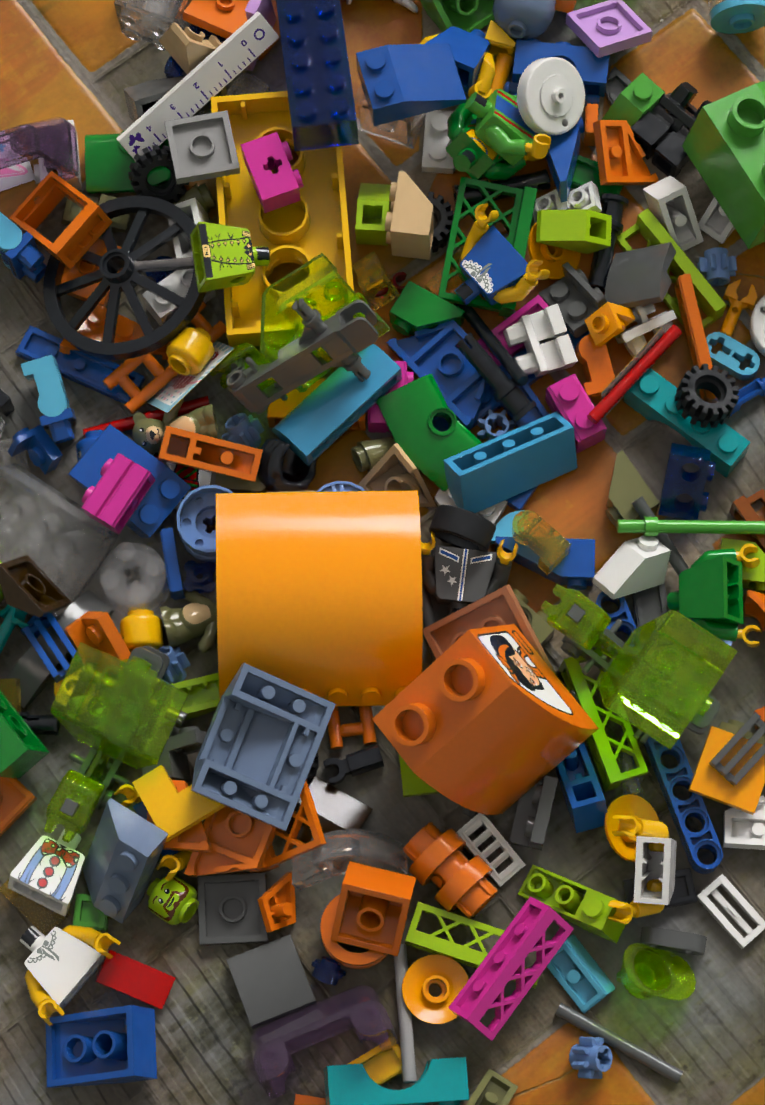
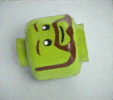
M177 875L171 881H167L165 877L162 879L156 878L147 890V895L149 896L148 909L169 925L188 922L198 909L199 901L197 900L196 889Z

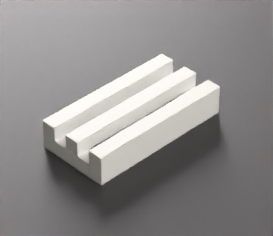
M723 874L697 895V900L741 949L765 930L764 919ZM721 885L757 925L754 930L716 889L718 886ZM709 894H711L715 898V900L723 907V909L747 934L745 938H743V936L734 928V926L710 901V899L707 897Z

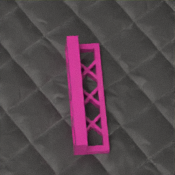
M530 896L448 1008L455 1015L470 1023L487 1039L493 1041L574 928L550 906ZM554 921L560 928L551 940L545 941V931ZM536 951L535 963L532 967L525 969V958L530 952ZM516 979V989L510 996L504 997V987L510 980ZM495 1008V1017L486 1027L480 1020L488 1009Z

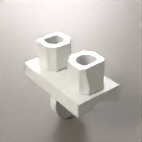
M653 304L632 307L631 310L636 318L634 321L638 324L615 336L617 343H624L630 355L635 357L647 344L643 334L652 330L655 335L663 326L665 333L673 325L672 320L677 318L673 310L664 311L648 319L647 315L656 311Z

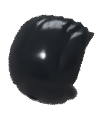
M269 438L261 447L263 452L257 476L270 492L305 491L316 475L318 458L307 466L289 448L290 443Z

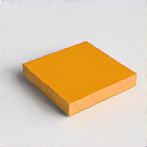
M711 726L688 791L753 815L765 784V754L737 785L733 786L709 762L735 734ZM742 737L720 763L725 766L749 739ZM756 742L730 770V773L735 776L762 744Z

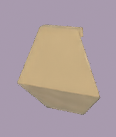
M174 22L158 40L186 74L190 73L222 44L214 35H211L208 40H203L205 37L204 32L201 31L197 34L187 26L183 30Z
M398 443L393 444L358 484L365 491L418 490L419 507H437L417 467Z

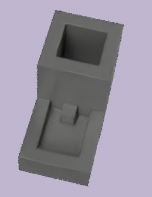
M163 725L157 728L148 737L143 747L141 758L143 775L162 765L171 780L191 781L187 755L200 751L207 732L199 730L197 726L177 728Z

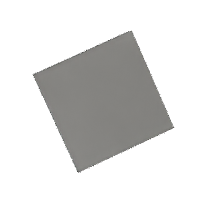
M228 110L164 121L177 184L240 173Z

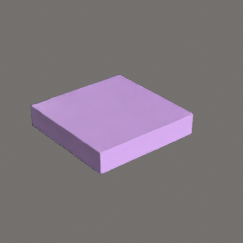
M608 0L566 14L565 24L598 58L651 42L653 31L623 0Z

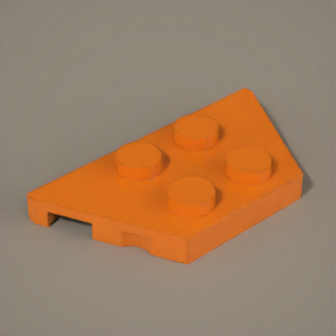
M225 806L207 817L203 823L212 846V851H192L184 874L195 877L261 869L276 827Z

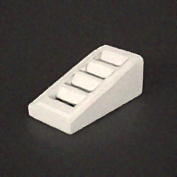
M478 813L456 832L466 842L465 848L473 857L479 855L491 867L493 871L489 876L499 887L503 886L526 866L484 814ZM482 826L485 831L475 840L471 841L469 836ZM491 836L494 842L480 852L477 847ZM500 847L504 852L489 863L486 858ZM509 857L513 862L498 874L495 869Z

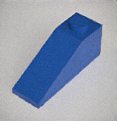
M580 117L577 124L570 131L561 135H548L551 137V144L545 160L561 203L568 201L581 147L580 134L584 133L582 117Z
M496 536L495 552H497L499 543L504 540L502 548L507 553H512L515 543H517L518 552L512 561L556 584L567 585V588L570 590H585L587 586H593L592 581L595 576V539Z
M583 742L555 767L576 833L604 826L605 814L607 813L604 794Z

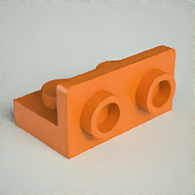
M88 611L64 629L84 664L100 672L106 670L110 672L109 676L113 674L122 675L131 653L108 612Z

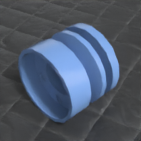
M218 485L200 486L190 491L180 502L176 514L177 529L186 551L195 559L206 563H216V530L209 534L206 526L207 524L214 525L216 522V494L233 493L229 489Z

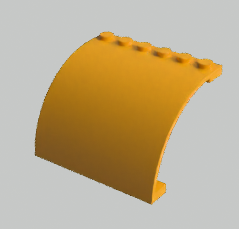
M418 490L216 494V599L219 699H221L242 663H246L336 704L335 706H386L422 673V559Z

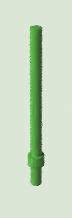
M644 516L643 520H617L616 530L617 533H643V536L657 537L658 533L765 534V521L658 520V517Z

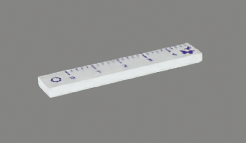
M257 11L118 136L116 140L133 159L137 153L140 156L144 155L142 149L146 147L149 151H152V145L160 146L167 139L164 121L192 117L211 100V97L220 92L280 37L263 15Z

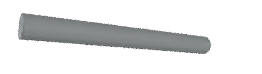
M401 944L398 956L393 955L403 1083L410 1084L417 1082L412 1014L406 1007L402 997V982L408 970L406 944Z

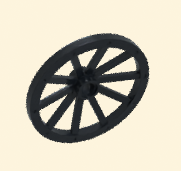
M126 196L98 205L110 219L125 214L137 213L122 248H117L111 227L109 226L102 234L107 252L100 256L87 251L80 259L81 261L98 266L99 270L61 284L65 265L50 255L43 281L44 302L54 327L72 346L83 353L101 359H131L146 355L163 347L181 333L192 321L206 295V292H198L193 257L141 261L182 232L186 233L191 244L190 234L196 226L192 219L179 207L163 199L151 196ZM149 213L165 217L175 223L133 251ZM194 269L192 281L185 298L141 275L143 272ZM100 282L74 317L68 322L63 312L60 296ZM137 285L179 307L156 330L153 329L134 289ZM110 290L103 341L92 340L78 333L77 330ZM121 292H124L145 336L126 342L114 343Z

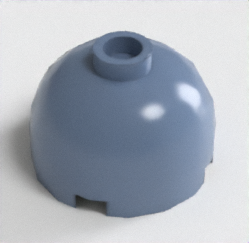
M494 0L492 12L495 23L511 38L517 40L538 38L549 28L552 22L556 0Z

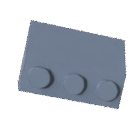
M112 798L106 803L82 869L93 906L122 924L142 901L168 833Z

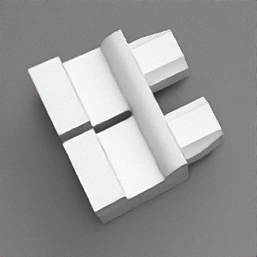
M558 303L546 307L539 312L522 316L517 323L503 331L509 347L524 343L527 354L515 357L514 360L526 375L534 373L535 377L573 367L578 362L569 334L564 335L567 332V328Z

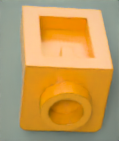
M606 302L584 321L595 345L603 346L614 336L623 333L626 326L636 318L631 308Z

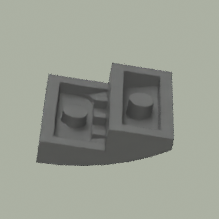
M668 242L616 253L606 281L604 296L607 302L627 308L662 302L672 283L667 273L676 254L672 243Z
M290 934L226 959L252 1029L317 1004Z

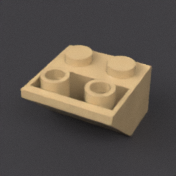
M399 171L397 182H391L389 201H391L390 212H387L385 231H387L386 244H391L392 256L430 260L434 234L433 204L406 172Z

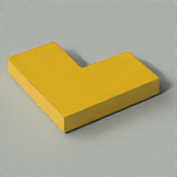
M162 765L132 782L155 825L168 833L166 842L225 807L223 804L191 791L192 784L178 792Z

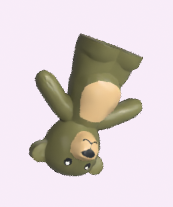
M183 398L168 413H164L162 421L146 418L143 413L137 412L133 415L135 423L132 431L133 441L153 455L160 451L166 426L220 439L214 406L209 404L178 417V412L184 401Z
M189 589L184 595L190 604L185 605L183 608L171 609L167 606L160 607L169 646L172 648L202 636L199 642V651L206 653L212 648L217 638V601L214 604L204 595Z

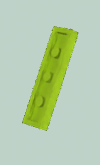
M647 208L638 214L636 224L617 236L616 243L623 252L635 250L632 249L627 240L638 232L647 241V247L671 242L676 250V254L667 273L668 275L669 271L673 273L674 276L669 275L672 283H675L679 275L690 273L698 308H701L707 315L702 320L703 328H707L723 316L726 303L653 213ZM667 292L663 301L670 310L674 311L677 319L683 325L677 298L671 297Z
M602 648L593 650L600 657L603 655ZM581 656L578 659L569 657L563 660L559 671L564 679L567 690L569 692L570 690L575 691L579 704L599 728L586 739V743L604 791L616 789L623 781L647 774L649 771L637 740L633 736V729L613 677L600 669L601 672L597 680H594L582 673L580 663L586 662V659ZM602 677L604 679L605 685L600 683ZM587 684L593 686L591 692ZM596 689L610 695L612 704L608 711L595 705L592 697ZM614 708L617 713V716L612 714ZM599 715L605 717L603 723L601 722ZM608 719L621 725L624 734L620 742L606 735L604 728ZM625 740H627L629 747L624 745ZM611 746L617 748L615 753H613ZM620 750L633 756L637 766L636 769L623 773L620 772L616 761Z
M418 901L405 944L431 954L448 956L458 963L477 969L487 956L481 941L493 935L501 937L505 930ZM422 912L437 916L442 929L432 934L418 931L417 927ZM442 918L454 923L446 926ZM459 925L467 926L470 928L475 940L465 945L454 943L449 930ZM476 930L485 932L487 934L479 937ZM445 933L448 940L439 938L437 936ZM478 944L481 951L469 947ZM539 978L536 980L532 988L536 989Z

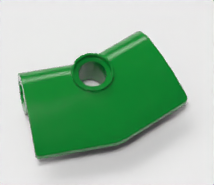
M121 134L85 135L87 193L135 192L130 183L128 172H131L129 168L130 163L136 162L116 140ZM168 139L159 146L160 149L163 148V145L169 147ZM164 166L153 168L147 176L148 183L156 187L168 182L170 170Z
M428 374L380 397L376 401L395 443L399 444L418 470L445 492L448 489L443 460L475 447L482 442L457 420L454 412L448 408L433 374ZM433 418H444L448 422V430L443 432L436 430L432 423Z

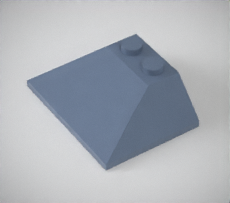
M242 663L219 701L196 758L191 791L286 831L336 704L253 666Z

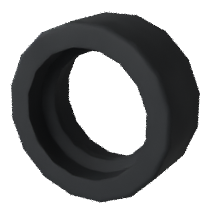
M451 505L437 506L429 527L430 533L433 531L435 537L458 548L480 550L483 552L488 551L496 530V526L484 517Z

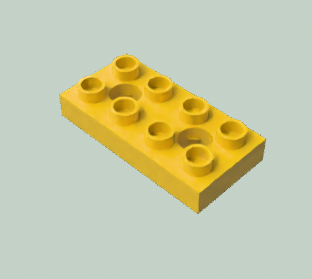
M337 87L211 97L212 113L228 110L240 167L239 174L216 178L219 224L247 228L250 231L252 247L267 246L270 252L269 265L255 266V273L248 283L223 288L226 335L230 347L243 348L289 344L301 336L304 325L302 324V318L292 309V305L296 300L299 302L300 298L304 299L312 310L316 309L320 312L323 322L334 316L338 310L355 301ZM277 132L281 143L287 141L289 147L299 155L297 162L291 168L292 171L298 169L304 187L299 189L301 201L264 213L243 160L241 144ZM283 263L299 264L309 273L307 280L300 287L293 290L278 289L272 286L267 279L274 268Z

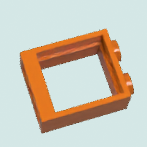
M53 171L48 173L9 217L23 233L29 232L39 246L70 270L113 222L100 206ZM66 196L83 210L52 243L35 229Z

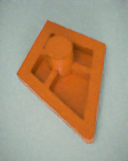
M293 871L285 873L257 899L267 933L296 923L295 877Z

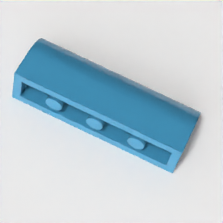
M375 344L357 353L361 357V363L371 372L367 380L364 378V381L361 382L352 371H346L343 367L337 368L272 429V432L282 441L291 444L289 448L307 466L376 404L377 399L384 396L402 379L401 367Z
M556 411L444 459L447 485L456 506L477 513L577 469L574 427Z

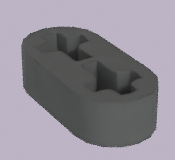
M642 927L640 945L684 954L705 955L707 937L670 929Z

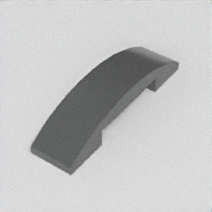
M87 590L69 605L56 620L64 631L68 625L88 611L108 612L111 615L114 610L93 592ZM52 626L47 628L46 630L65 659H67L70 654ZM40 635L37 641L57 670L61 664L43 636ZM32 645L0 686L6 694L24 709L47 686L46 681L51 677L50 672Z

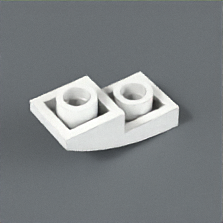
M590 181L570 191L568 201L562 203L556 189L537 198L533 211L534 223L537 222V211L587 209L599 213L602 212L598 187Z

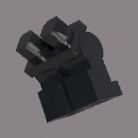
M688 82L681 83L672 93L663 95L651 112L648 111L631 127L636 142L641 145L646 154L644 157L648 160L653 155L652 164L666 176L671 175L673 178L677 177L681 169L690 160L682 147L702 107L712 103L706 100L699 109L690 104L698 92Z

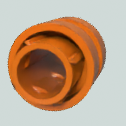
M430 822L416 833L403 848V851L413 861L408 872L413 877H417L416 880L422 886L432 881L440 889L434 899L446 911L452 912L458 907L467 918L471 919L498 893V890L487 880L493 870L479 855L470 861L463 855L461 851L465 847L466 842L453 828L442 833Z

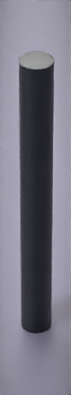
M454 303L455 306L465 311L464 318L517 385H525L529 377L473 307Z

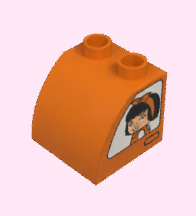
M515 624L469 629L372 718L414 774L451 801L464 808L485 815L503 814L599 729Z

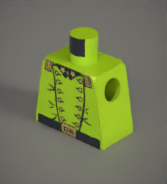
M198 222L190 234L198 292L244 285L254 275L255 266L269 265V248L267 246L252 247L250 231L247 228Z

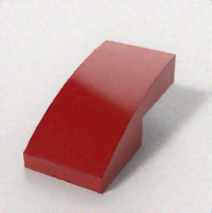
M108 950V953L113 957L111 959L105 957L95 982L162 1010L176 978L115 951Z

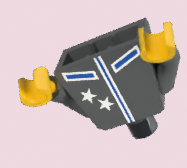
M431 531V541L428 543L421 542L422 581L427 592L437 597L438 604L450 605L448 614L450 615L507 585L512 560L518 552V544L515 543L512 553H507L503 550L504 540L500 541L497 552L435 545V533Z

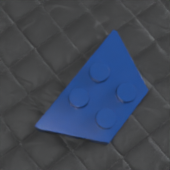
M454 320L439 324L433 329L425 328L415 331L414 336L401 340L393 338L386 342L389 348L402 361L407 362V367L418 378L433 374L448 408L454 412L456 418L468 430L472 428L489 385L460 350L455 347L461 339L465 338L467 333Z

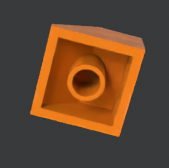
M349 861L342 883L331 940L398 956L417 877Z

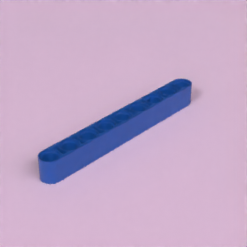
M602 591L597 597L594 612L603 618L604 622L602 624L610 630L616 620L621 619L622 625L617 632L622 631L628 634L630 642L627 645L632 648L637 647L646 653L625 598L621 597L613 600ZM606 601L614 602L618 606V611L612 614L606 613L601 608V604ZM604 640L612 659L618 649L615 647L611 649L609 647L610 644ZM656 680L651 689L661 695L662 693ZM620 683L639 729L644 721L642 717L645 713L642 705L637 701L636 696L638 694ZM666 713L660 721L666 730V735L663 737L650 735L644 746L692 869L700 874H710L715 871L722 861V847L702 796L690 792V798L682 801L673 795L672 790L675 786L681 785L689 789L693 773L672 718ZM666 754L673 755L678 761V766L668 769L662 765L660 757ZM688 817L699 819L702 823V830L695 833L689 831L685 826V819ZM698 850H710L714 855V863L708 865L701 863L697 857Z

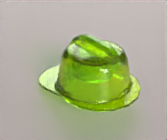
M640 943L631 944L624 951L621 970L616 975V980L624 985L629 994L641 1000L660 997L681 1001L690 997L695 991L696 985L694 972L684 959L672 952Z

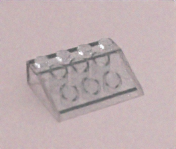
M13 463L1 466L0 561L4 563L28 555L71 601L69 604L71 605L80 597L102 566L119 534L90 518L82 510L81 505L18 464ZM67 607L52 614L58 617Z

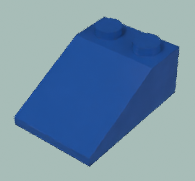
M449 44L384 45L356 53L357 72L374 126L466 103L465 93Z
M109 424L68 475L85 490L90 486L95 487L102 477L100 472L104 463L109 458L114 460L118 453L150 471L155 478V482L126 524L141 538H150L191 489V486L167 465Z
M127 1005L50 1017V1022L53 1025L49 1026L46 1023L47 1088L130 1083L157 1079L155 1009Z

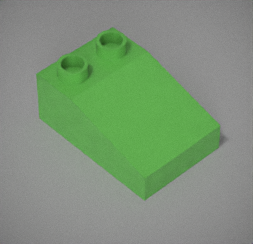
M762 81L703 106L682 145L748 249L765 242V81Z

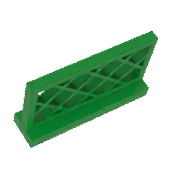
M461 176L438 292L440 298L451 303L465 305L457 294L447 293L446 287L447 282L459 275L463 283L467 280L452 256L453 251L463 246L467 238L458 227L459 221L470 215L475 222V209L478 205L488 203L492 210L499 212L498 219L488 223L489 228L501 221L508 231L507 241L525 259L537 188L525 186L524 189ZM465 188L478 189L485 199L471 207L464 197ZM501 194L515 197L513 208L503 214L493 201V199ZM463 205L466 211L461 214V209ZM511 215V220L509 224L506 218ZM457 235L461 241L455 244ZM452 265L455 271L449 274L450 266ZM478 295L466 306L499 312L498 316L508 318L514 313L516 302L490 305Z

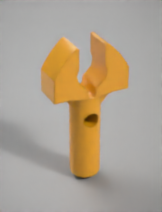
M741 279L728 285L723 299L729 302L730 307L719 332L730 337L742 310L746 308L753 310L758 298L755 287L751 284L748 295L740 301L738 300L736 292L740 286Z

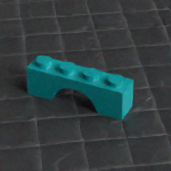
M649 368L624 395L623 402L647 420L662 422L676 430L695 448L701 460L727 478L746 455L750 441L726 423L722 425L719 423L717 427L711 428L709 422L706 428L700 427V421L693 425L690 423L692 419L690 416L684 419L681 416L684 409L678 411L676 408L678 402L675 401L677 387Z
M466 1057L431 1059L427 1061L419 1080L411 1087L402 1090L387 1089L378 1085L369 1077L363 1064L331 1065L324 1068L326 1105H460V1102L469 1100Z

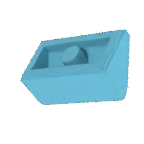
M573 934L566 939L547 965V968L583 1014L615 990L613 983Z

